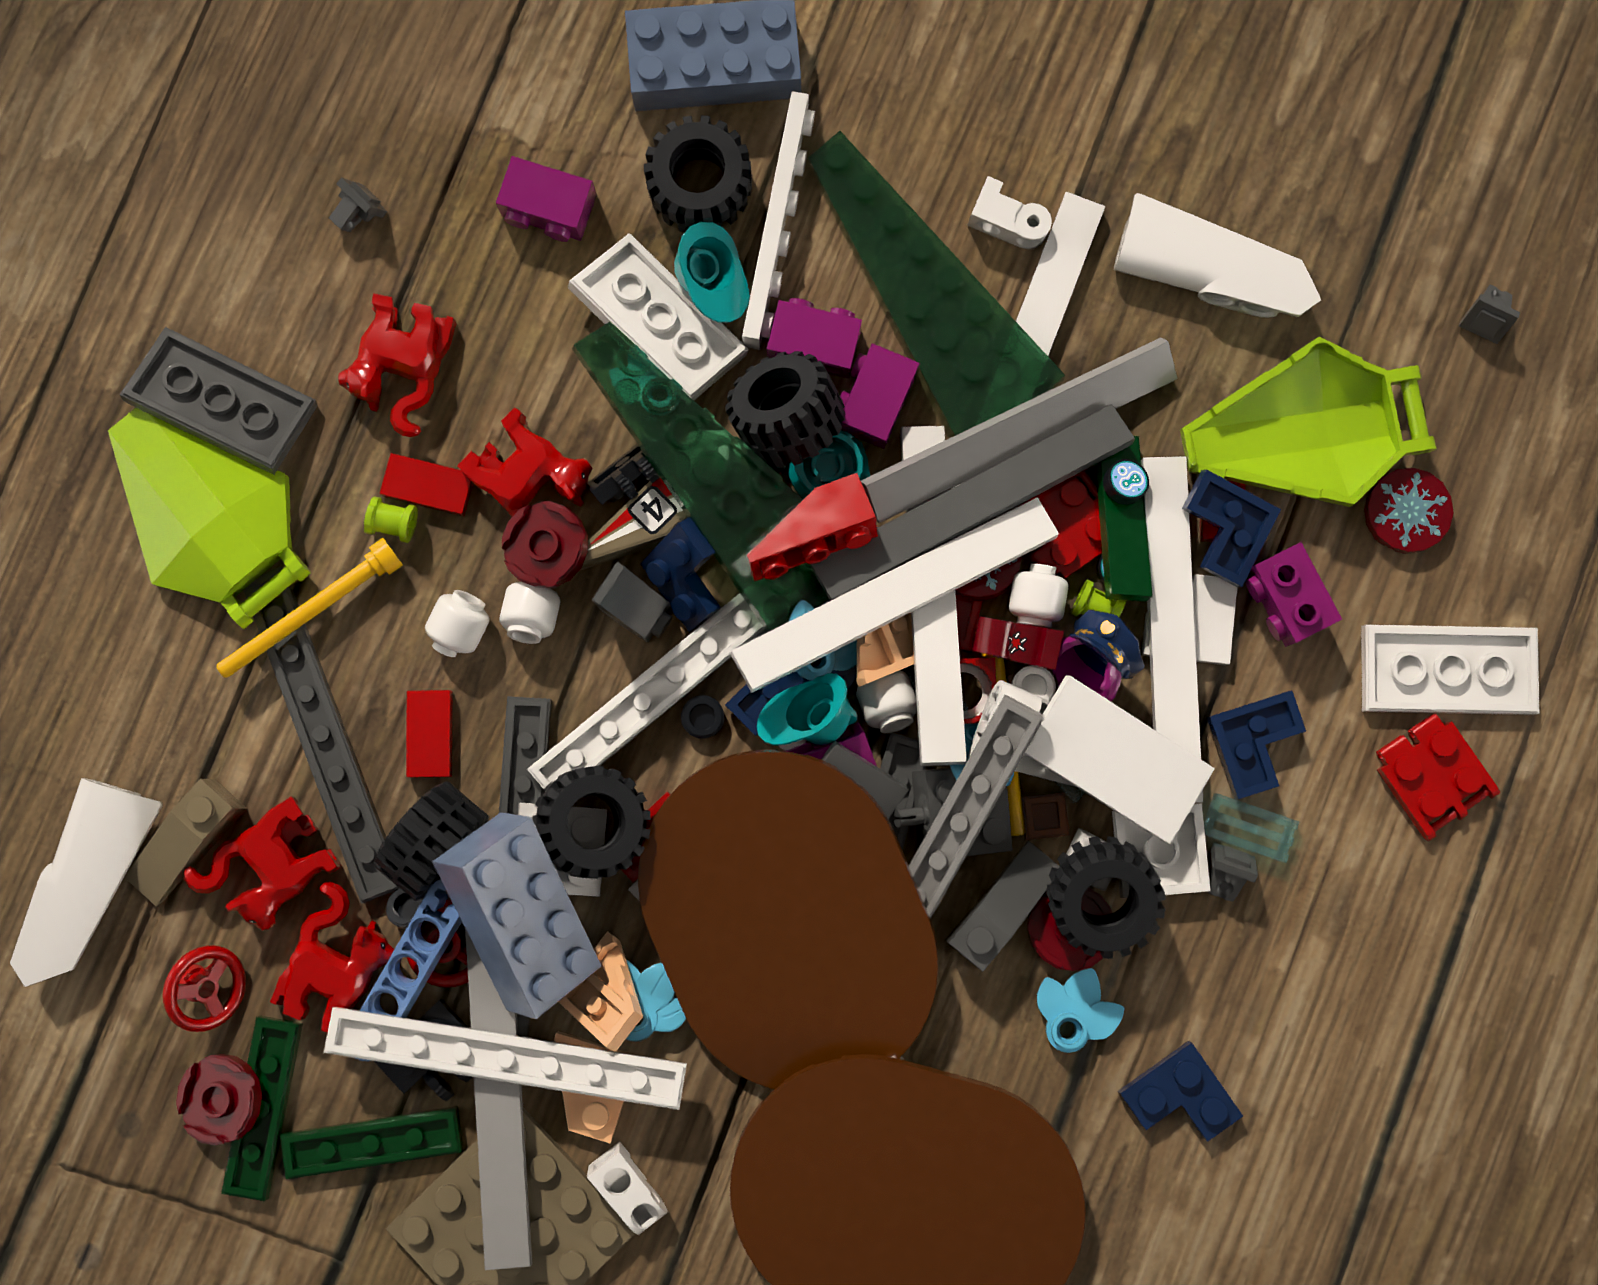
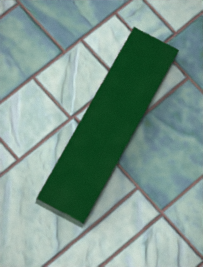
M1134 436L1133 445L1095 464L1106 599L1146 602L1153 595L1144 495L1133 504L1122 505L1113 501L1106 494L1103 487L1104 474L1116 461L1130 459L1141 465L1139 436Z
M266 1016L256 1017L247 1063L259 1078L262 1092L261 1109L253 1128L241 1139L231 1142L221 1194L264 1202L269 1199L303 1023Z
M458 1106L285 1132L280 1135L286 1179L461 1153L464 1150Z

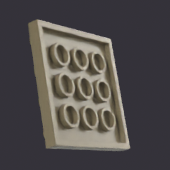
M524 1107L523 1120L532 1265L530 1267L485 1270L477 1140L386 1228L437 1285H584L635 1233L589 1181L587 1174Z

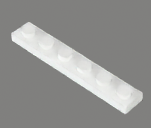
M794 91L791 93L742 335L743 344L747 348L760 350L762 337L770 338L774 321V313L768 312L770 297L778 298L783 272L776 271L778 257L787 256L791 232L784 231L787 216H795L799 191L792 190L795 175L803 176L807 151L800 150L803 135L811 136L815 111L808 110L809 94Z

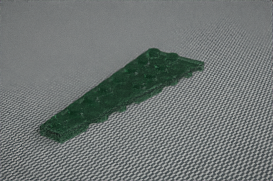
M838 131L808 157L811 168L841 220L847 236L858 252L864 268L876 286L882 302L909 353L912 354L916 362L920 363L919 369L925 383L938 403L944 419L954 436L1054 389L1065 379V374L841 131Z
M608 322L575 343L572 350L688 518L691 517L715 551L713 555L768 633L789 622L791 614L800 600L807 601L814 608L827 601L829 598L813 573L811 564L804 563L790 568L784 575L775 579L763 578L754 582L747 555L803 500L782 481L783 477L737 436H732L722 427L709 410L701 408L682 390L683 387L673 378L669 379L647 359L648 355L611 322Z

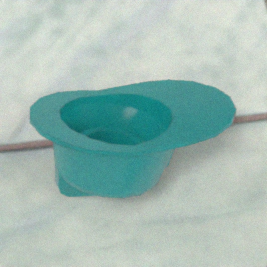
M699 222L690 226L681 237L674 261V271L678 283L689 293L695 307L705 317L716 322L730 323L743 315L748 307L750 298L748 283L733 238L723 227L713 222Z
M827 673L815 678L813 681L799 684L776 694L766 703L759 714L757 722L759 737L766 744L774 746L791 744L800 740L816 745L832 743L843 734L847 726L857 721L856 711L851 707L849 700L846 698L847 687L845 680L838 674Z

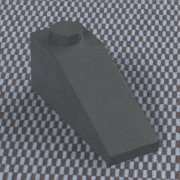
M618 562L592 599L607 617L646 642H649L653 635L660 638L673 616L668 614L671 609L670 603Z
M1028 840L945 941L983 972L1012 938L1045 893L1047 885L1052 883L1049 877L1051 868L1058 869L1059 865Z

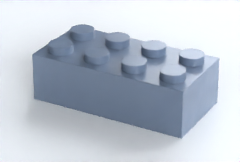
M751 0L625 11L630 84L635 111L790 99L792 91L801 93V71L794 0Z
M501 812L432 861L507 1011L537 1019L601 967V963L531 817Z

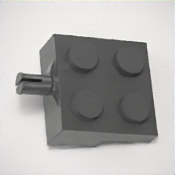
M951 768L912 771L915 808L895 809L893 812V817L909 816V818L893 820L896 828L916 825L918 848L956 782ZM1007 786L1004 788L966 856L1013 851Z

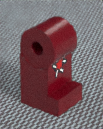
M979 616L972 651L1056 670L1064 631Z

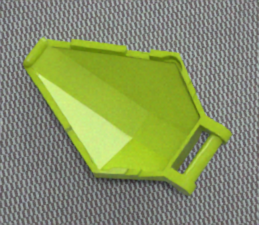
M1318 337L1180 429L1188 472L1200 474L1201 470L1207 469L1228 481L1351 507L1403 456L1424 454L1437 449L1434 436H1429L1418 386V381L1421 380L1419 366L1386 370L1364 361L1362 357L1352 354L1350 351L1322 337ZM1391 385H1400L1411 440L1403 441Z
M138 408L133 409L108 430L152 585L221 603L231 618L242 629H245L254 622L253 616L297 579L302 582L311 574L308 567L292 549L290 483L288 475L279 470L273 475ZM282 559L286 567L244 602L241 603L236 596Z

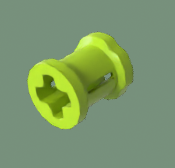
M374 496L371 498L366 510L364 532L369 535L381 532L397 536L401 542L408 544L415 531L418 509L410 504L406 508L383 503L380 497Z
M1087 579L1072 606L1070 614L1077 617L1079 614H1085L1088 610H1095L1120 617L1127 600L1106 599L1105 592L1094 588V582Z

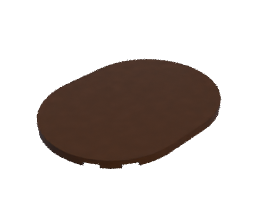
M775 749L751 750L718 759L690 775L665 800L649 827L651 829L649 839L644 840L642 847L645 849L640 855L638 889L642 914L649 934L682 1011L699 1040L726 1067L756 1084L774 1090L785 1079L812 1064L817 1065L829 1060L839 1059L845 1055L871 1054L888 1057L895 1055L899 1059L915 1041L930 1013L937 987L938 948L928 911L895 832L881 807L864 787L859 786L853 779L838 770L837 767L807 754L801 755Z
M845 1055L839 1059L829 1060L817 1065L812 1064L785 1079L765 1100L760 1102L747 1121L735 1150L731 1170V1209L740 1241L757 1270L771 1285H1064L1075 1266L1084 1236L1085 1198L1075 1161L1059 1132L1054 1129L1035 1107L1003 1088L884 1055Z

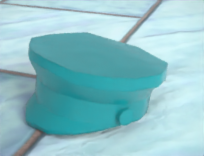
M840 431L839 435L832 437L833 443L828 448H822L818 451L819 455L812 459L808 457L803 460V463L795 466L793 463H789L788 475L795 490L804 499L816 487L854 473L858 474L860 481L870 477L868 460L863 444L850 433Z

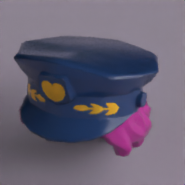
M1088 610L1075 621L1074 634L1071 633L1068 637L1062 639L1056 670L1052 669V675L1058 681L1059 686L1066 675L1071 676L1112 702L1117 694L1121 680L1132 679L1145 668L1140 654L1138 639L1118 616Z

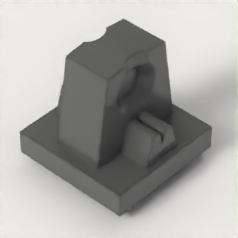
M340 178L336 183L342 189L338 195L342 200L329 216V219L341 230L351 232L362 219L365 222H369L374 216L383 218L388 212L380 205L381 201L363 184Z
M1489 284L1460 320L1459 326L1498 344L1519 318L1520 312L1511 308L1512 294L1500 291L1497 287Z
M1213 843L1211 848L1213 866L1209 878L1211 891H1208V893L1233 902L1246 881L1255 883L1258 877L1255 857L1243 851Z

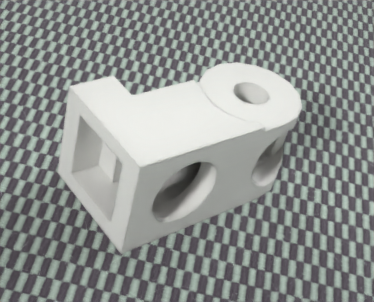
M988 176L967 226L1020 248L1032 249L1041 245L1051 228L1052 220L1048 210L1040 204L1030 203L1024 205L1019 201L1000 194L1003 182Z
M620 1141L588 1165L587 1178L635 1234L640 1235L668 1212L658 1193L646 1181L647 1178L630 1158V1153Z

